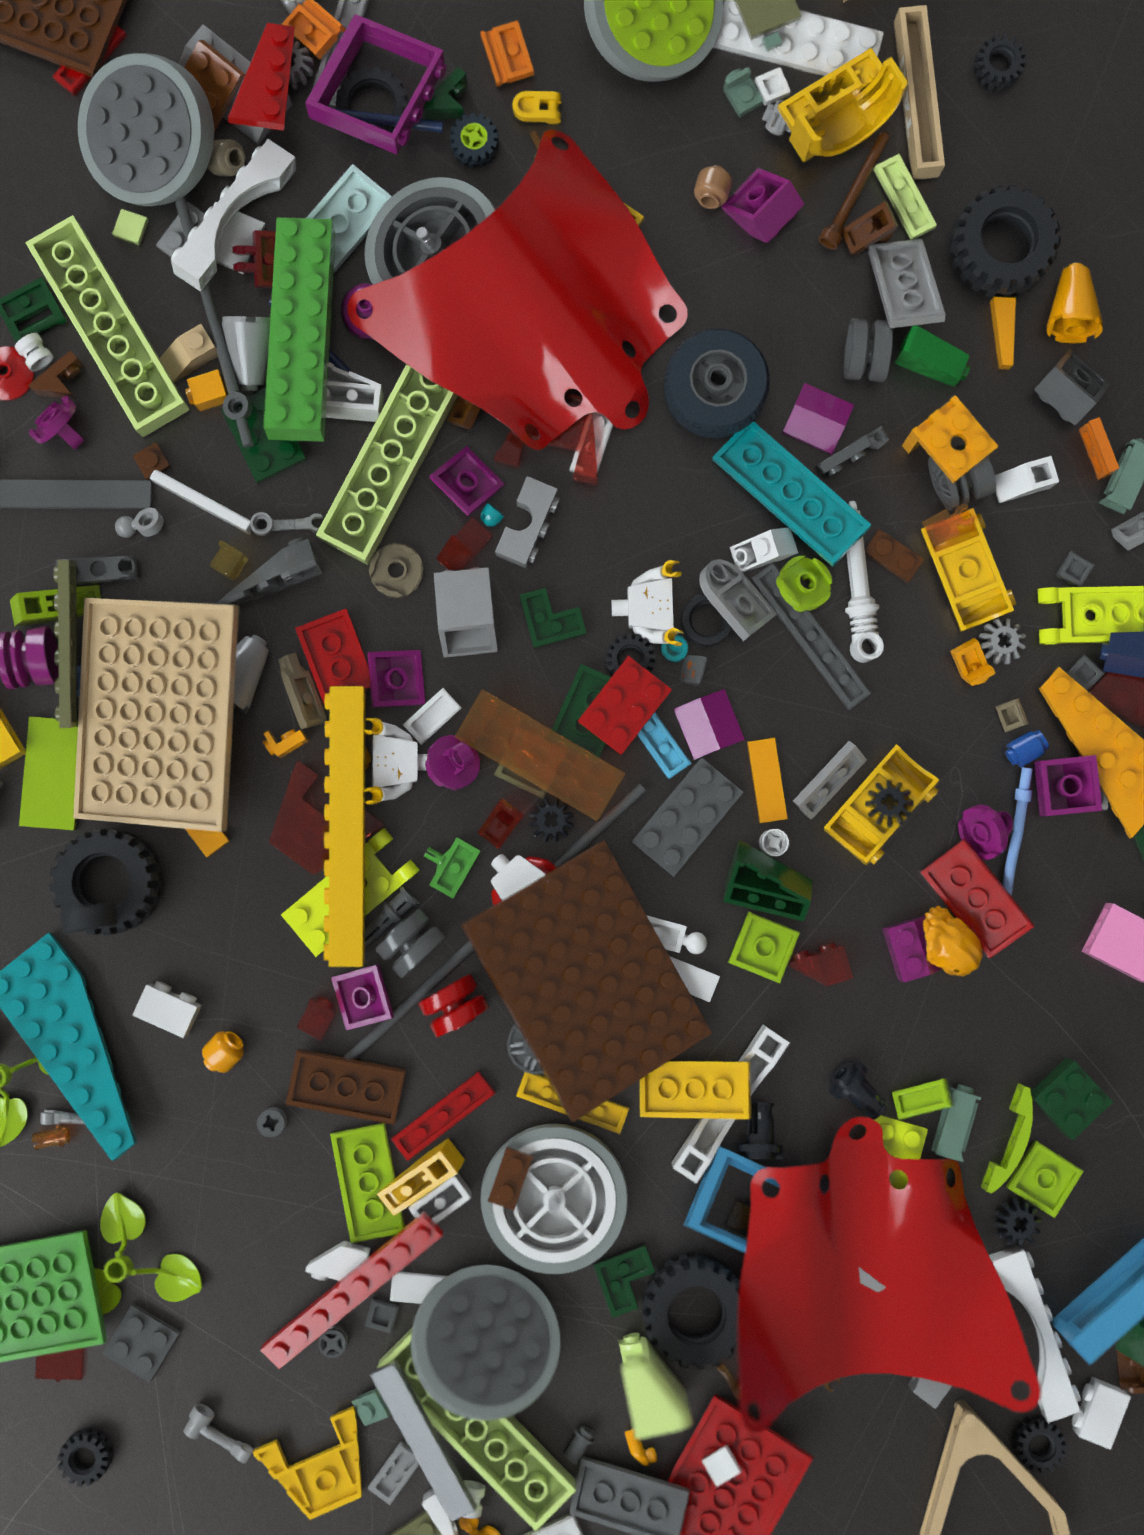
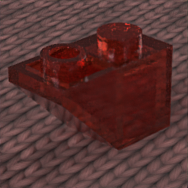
M835 942L819 946V952L809 954V951L806 950L793 954L794 959L788 962L789 967L825 986L853 979L844 946H836Z

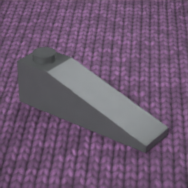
M301 537L288 542V547L281 549L216 604L240 606L323 574L311 541L309 539L304 540Z

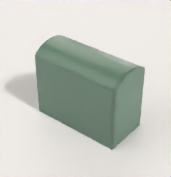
M778 31L762 38V43L767 52L781 46L783 43Z

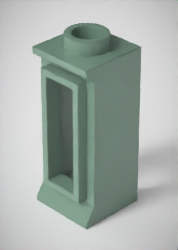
M1132 439L1125 444V449L1118 461L1119 469L1112 474L1104 491L1106 497L1099 501L1100 504L1121 514H1124L1126 509L1131 510L1144 482L1143 439Z
M958 1084L957 1089L949 1087L953 1107L942 1109L931 1151L936 1152V1155L963 1162L962 1151L965 1152L978 1107L976 1099L981 1100V1097L973 1094L974 1088Z

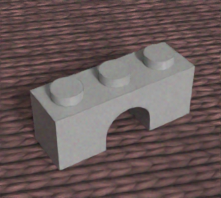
M527 476L516 502L518 507L527 510L531 514L532 522L529 527L521 531L505 527L495 550L497 557L524 568L527 567L529 562L534 563L539 548L535 547L539 537L544 539L550 523L546 522L550 512H556L560 502V498L557 497V488Z

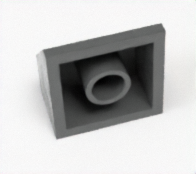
M1070 348L1034 390L1043 402L1051 404L1058 410L1059 415L1065 421L1076 425L1099 401L1111 383Z

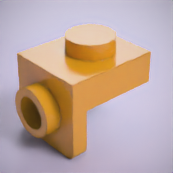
M975 638L950 651L961 678L971 686L986 682L989 677L996 673L994 668L987 663L979 641Z

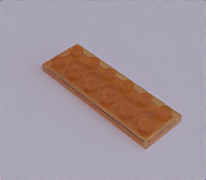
M484 689L481 690L455 735V738L596 821L600 818L626 774Z

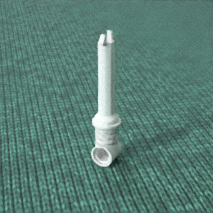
M849 501V505L860 514V510H857L856 502ZM862 537L847 552L852 598L848 602V608H845V613L849 615V619H853V621H850V626H854L851 628V632L855 633L852 635V642L850 644L851 656L856 661L865 663L882 654L884 643L879 636V632H875L878 629V625H874V623L878 621L874 616H877L879 604H876L875 599L870 596L864 540ZM863 641H867L871 645L870 654L863 651Z

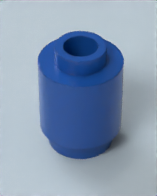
M1039 730L1029 731L1007 744L1008 750L1005 751V754L1012 765L1017 764L1019 767H1023L1044 755V751L1049 749V745Z

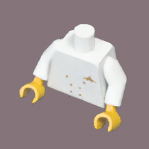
M669 560L663 566L646 571L634 579L631 586L628 587L627 599L611 600L612 616H628V628L633 629L635 635H641L640 638H646L651 644L669 643L678 647L682 645V642L675 641L676 634H684V632L673 627L672 578H668L680 577L682 575V572L673 573L672 571L673 565L680 563L679 561Z
M366 718V721H371L373 725L372 730H364L365 734L373 735L372 787L364 789V792L370 791L372 793V800L366 801V804L396 799L411 790L413 782H417V771H427L425 767L427 754H418L417 742H413L411 735L396 725L384 723L378 718Z

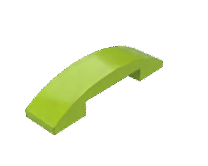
M1020 1083L1016 1087L1009 1107L1010 1110L1018 1113V1117L1001 1164L989 1162L981 1184V1188L989 1193H993L1000 1188L1012 1175L1025 1152L1030 1137L1033 1119L1032 1096L1030 1088Z

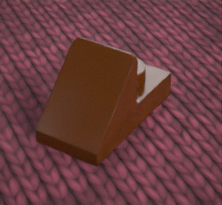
M884 201L841 230L851 254L857 255L877 241H889L898 225L888 202Z
M70 350L28 386L39 396L56 398L68 396L70 399H76L64 382L75 378L80 373V368L84 365Z

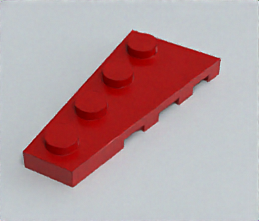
M273 23L266 24L228 116V123L284 130L295 27Z

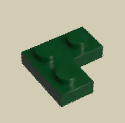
M546 588L519 595L534 649L587 634L580 607L553 614Z
M646 1245L637 1246L593 1263L612 1318L638 1309L630 1281L655 1273Z

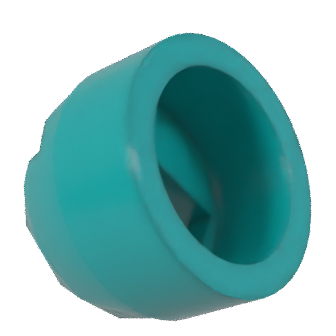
M490 503L485 505L480 515L482 522L490 527L496 526L505 517Z

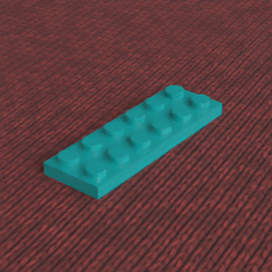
M754 421L743 430L735 433L713 456V461L832 567L871 528V524Z

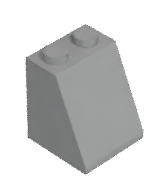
M473 567L469 570L459 571L445 570L440 573H434L438 631L443 657L498 652L489 567Z

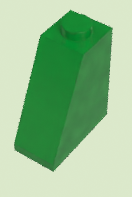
M913 325L903 339L894 364L955 387L960 380L965 381L968 375L970 365L967 364L970 355L923 328Z

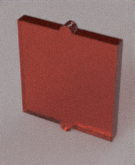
M84 1348L36 1356L35 1379H55L56 1382L61 1380H82Z

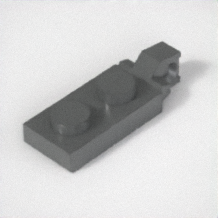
M880 426L815 466V469L819 476L827 472L830 477L843 469L842 462L850 458L853 463L867 454L864 450L865 448L877 450L888 442L889 438L883 427Z

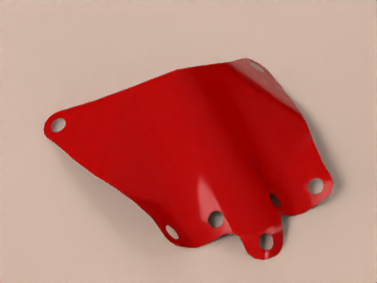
M557 130L544 132L535 160L520 184L503 204L463 238L429 260L397 277L353 293L347 306L349 319L358 329L372 337L397 358L427 379L485 410L508 426L528 447L534 450L545 448L554 438L581 417L591 412L603 414L619 429H630L641 423L649 408V396L641 375V367L670 336L686 323L688 317L684 301L669 283L627 206L577 144L568 135ZM560 137L568 143L569 148L567 150L558 149L553 145L552 138ZM361 300H368L373 307L372 315L367 319L360 318L356 313V306ZM669 304L675 308L677 316L672 323H665L660 319L659 309L661 306ZM623 341H628L633 345L636 352L635 357L632 358L625 353L622 347ZM576 389L581 393L582 403L579 406L572 407L565 402L564 395L567 390ZM631 401H637L640 406L639 414L635 418H628L625 414V408ZM526 424H532L537 428L540 433L539 440H533L527 435L525 431Z
M856 1117L844 1123L838 1130L830 1155L823 1163L789 1168H764L755 1173L750 1186L751 1213L738 1300L740 1416L748 1431L753 1434L762 1433L789 1403L805 1393L840 1377L857 1374L890 1373L928 1379L967 1389L1018 1412L1030 1411L1036 1407L1041 1396L1040 1383L1032 1366L1020 1326L1005 1287L974 1224L964 1194L961 1169L956 1160L950 1158L899 1159L893 1157L884 1148L883 1130L879 1123L870 1117ZM857 1124L865 1126L866 1134L863 1138L859 1140L850 1138L849 1132L853 1126ZM949 1168H952L955 1173V1184L952 1188L948 1186L946 1180ZM895 1170H901L907 1175L908 1183L903 1189H895L890 1184V1174ZM827 1174L829 1177V1189L827 1193L823 1194L820 1190V1179L822 1175ZM768 1178L775 1179L780 1186V1192L774 1198H768L762 1192V1184ZM859 1267L886 1288L877 1292L860 1283ZM1021 1380L1029 1385L1031 1392L1028 1399L1018 1401L1013 1398L1010 1390L1014 1382ZM751 1402L757 1403L761 1411V1418L757 1423L751 1422L747 1414V1407Z

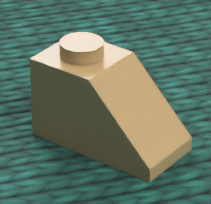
M199 324L177 337L160 357V360L175 383L217 358L218 354L210 336L202 324Z

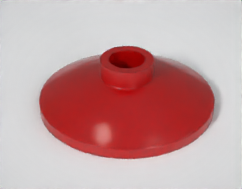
M0 347V370L3 367H8L7 374L0 375V400L4 401L22 397L30 389L28 385L34 380V371L29 370L25 363V357L19 355L15 347Z

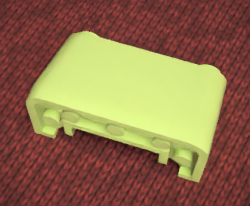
M630 1333L623 1336L624 1339L619 1340L623 1360L621 1367L636 1439L679 1431L690 1427L693 1421L683 1384L646 1337L640 1336V1333Z

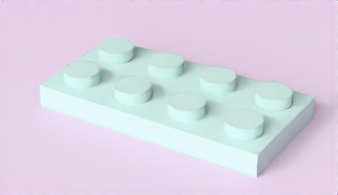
M353 164L307 217L309 219H332L336 233L334 273L366 237L376 214L392 197Z

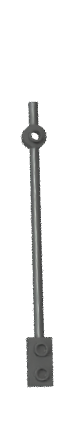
M183 196L176 200L175 203L187 242L188 235L194 227L186 198ZM208 282L200 293L229 394L224 399L223 411L227 417L236 421L243 447H251L254 443L247 418L252 413L253 404L248 396L239 392ZM243 404L242 410L238 412V406Z

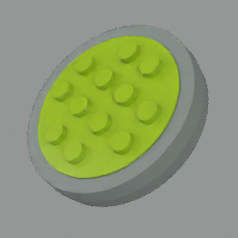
M584 0V12L587 27L595 46L606 61L615 69L637 80L665 81L687 73L701 63L709 54L721 28L723 0Z

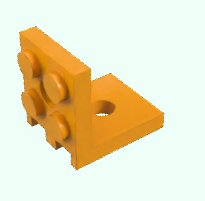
M956 395L943 407L932 413L922 424L912 429L902 445L908 454L921 445L952 483H955L998 447ZM953 437H960L964 440L965 448L958 451L952 448L950 441Z

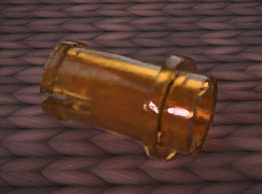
M58 1125L52 1130L34 1132L32 1134V1143L37 1142V1144L33 1145V1148L40 1150L57 1145L60 1148L64 1147L65 1144L70 1142L69 1129Z

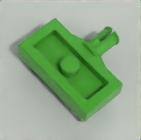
M458 837L444 855L430 846L427 851L436 857L427 852L424 855L427 859L438 864L436 874L430 886L452 899L456 896L481 852Z

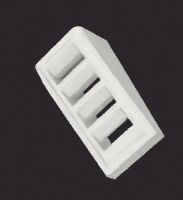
M433 1488L424 1494L423 1507L442 1535H459L455 1520L450 1521Z

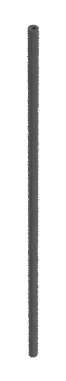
M640 783L636 785L555 860L553 864L559 867L577 856L646 792L644 787ZM470 941L461 947L392 1011L394 1018L380 1022L344 1058L357 1060L474 951Z

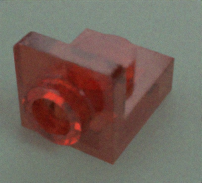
M321 996L318 999L312 998L308 1002V1007L296 1028L321 1041L338 1010L332 1008L334 1003Z

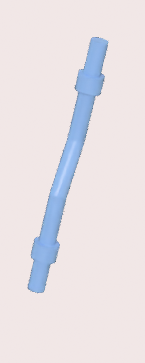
M1022 767L1019 788H1016L1014 799L1017 800L1002 882V885L1011 896L1024 832L1028 802H1031L1032 797L1030 785L1033 768Z

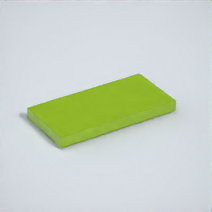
M29 717L19 826L76 830L77 819L73 818L78 727L59 728V722L54 718Z
M381 1122L331 1132V1142L350 1242L356 1243L396 1235L405 1228L403 1212L401 1211L393 1216L377 1195L380 1190L396 1178L386 1123Z

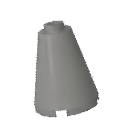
M222 317L223 332L237 385H242V390L258 391V385H264L268 366L270 317Z
M254 634L251 638L245 636L236 647L235 706L233 709L243 714H247L250 709L269 653V649L265 647L267 642Z

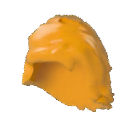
M940 906L929 909V913H925L926 919L923 921L927 942V961L935 966L942 967L945 973L949 975L963 977L970 974L980 966V961L983 957L979 939L962 920L953 918L948 909L941 908Z

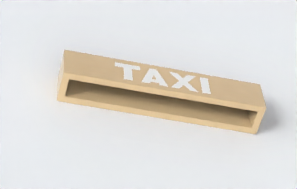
M927 5L899 8L894 20L899 69L908 82L902 98L911 177L913 180L935 178L940 176L945 167Z

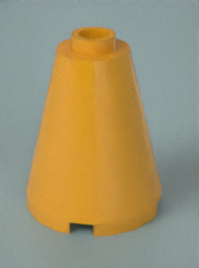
M1072 263L1063 269L1047 322V335L1050 337L1053 334L1055 341L1068 344L1087 342V337L1094 335L1095 339L1103 332V321L1090 269L1081 263Z

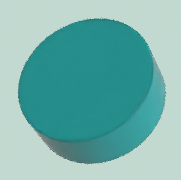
M676 634L675 641L682 642V645L679 647L669 643L661 644V654L669 662H679L688 653V643L681 635Z

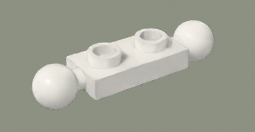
M647 916L666 950L680 953L681 946L684 945L690 953L700 954L706 949L707 939L702 933L693 932L686 935L687 926Z

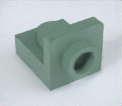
M749 67L743 70L736 69L729 73L723 89L739 118L763 105L764 101L750 78L751 70Z

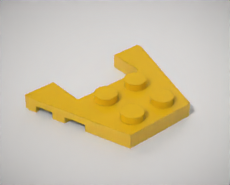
M354 1406L330 1417L340 1444L290 1466L287 1463L278 1439L255 1448L253 1451L254 1457L258 1461L260 1460L269 1470L268 1473L274 1479H277L287 1490L286 1493L309 1520L362 1497L357 1415Z

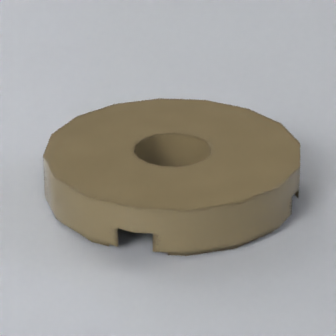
M392 543L375 552L370 561L369 574L372 583L379 592L387 597L401 598L409 596L418 589L423 580L424 567L421 558L413 548L406 544ZM395 563H399L404 567L403 575L398 578H394L389 574L390 566Z

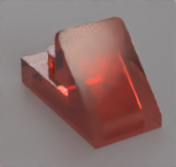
M471 518L456 536L452 535L436 560L448 570H464L493 536L474 518Z

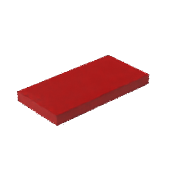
M965 838L921 870L920 873L956 918L962 920L977 936L982 950L989 959L1034 928L1033 922Z

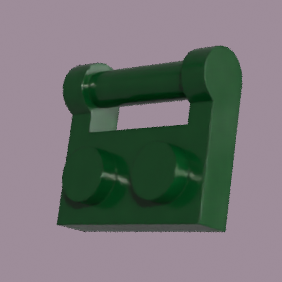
M43 277L0 298V314L16 343L28 334H39L56 324L62 325L68 322ZM48 308L51 309L53 314L19 330L17 324Z

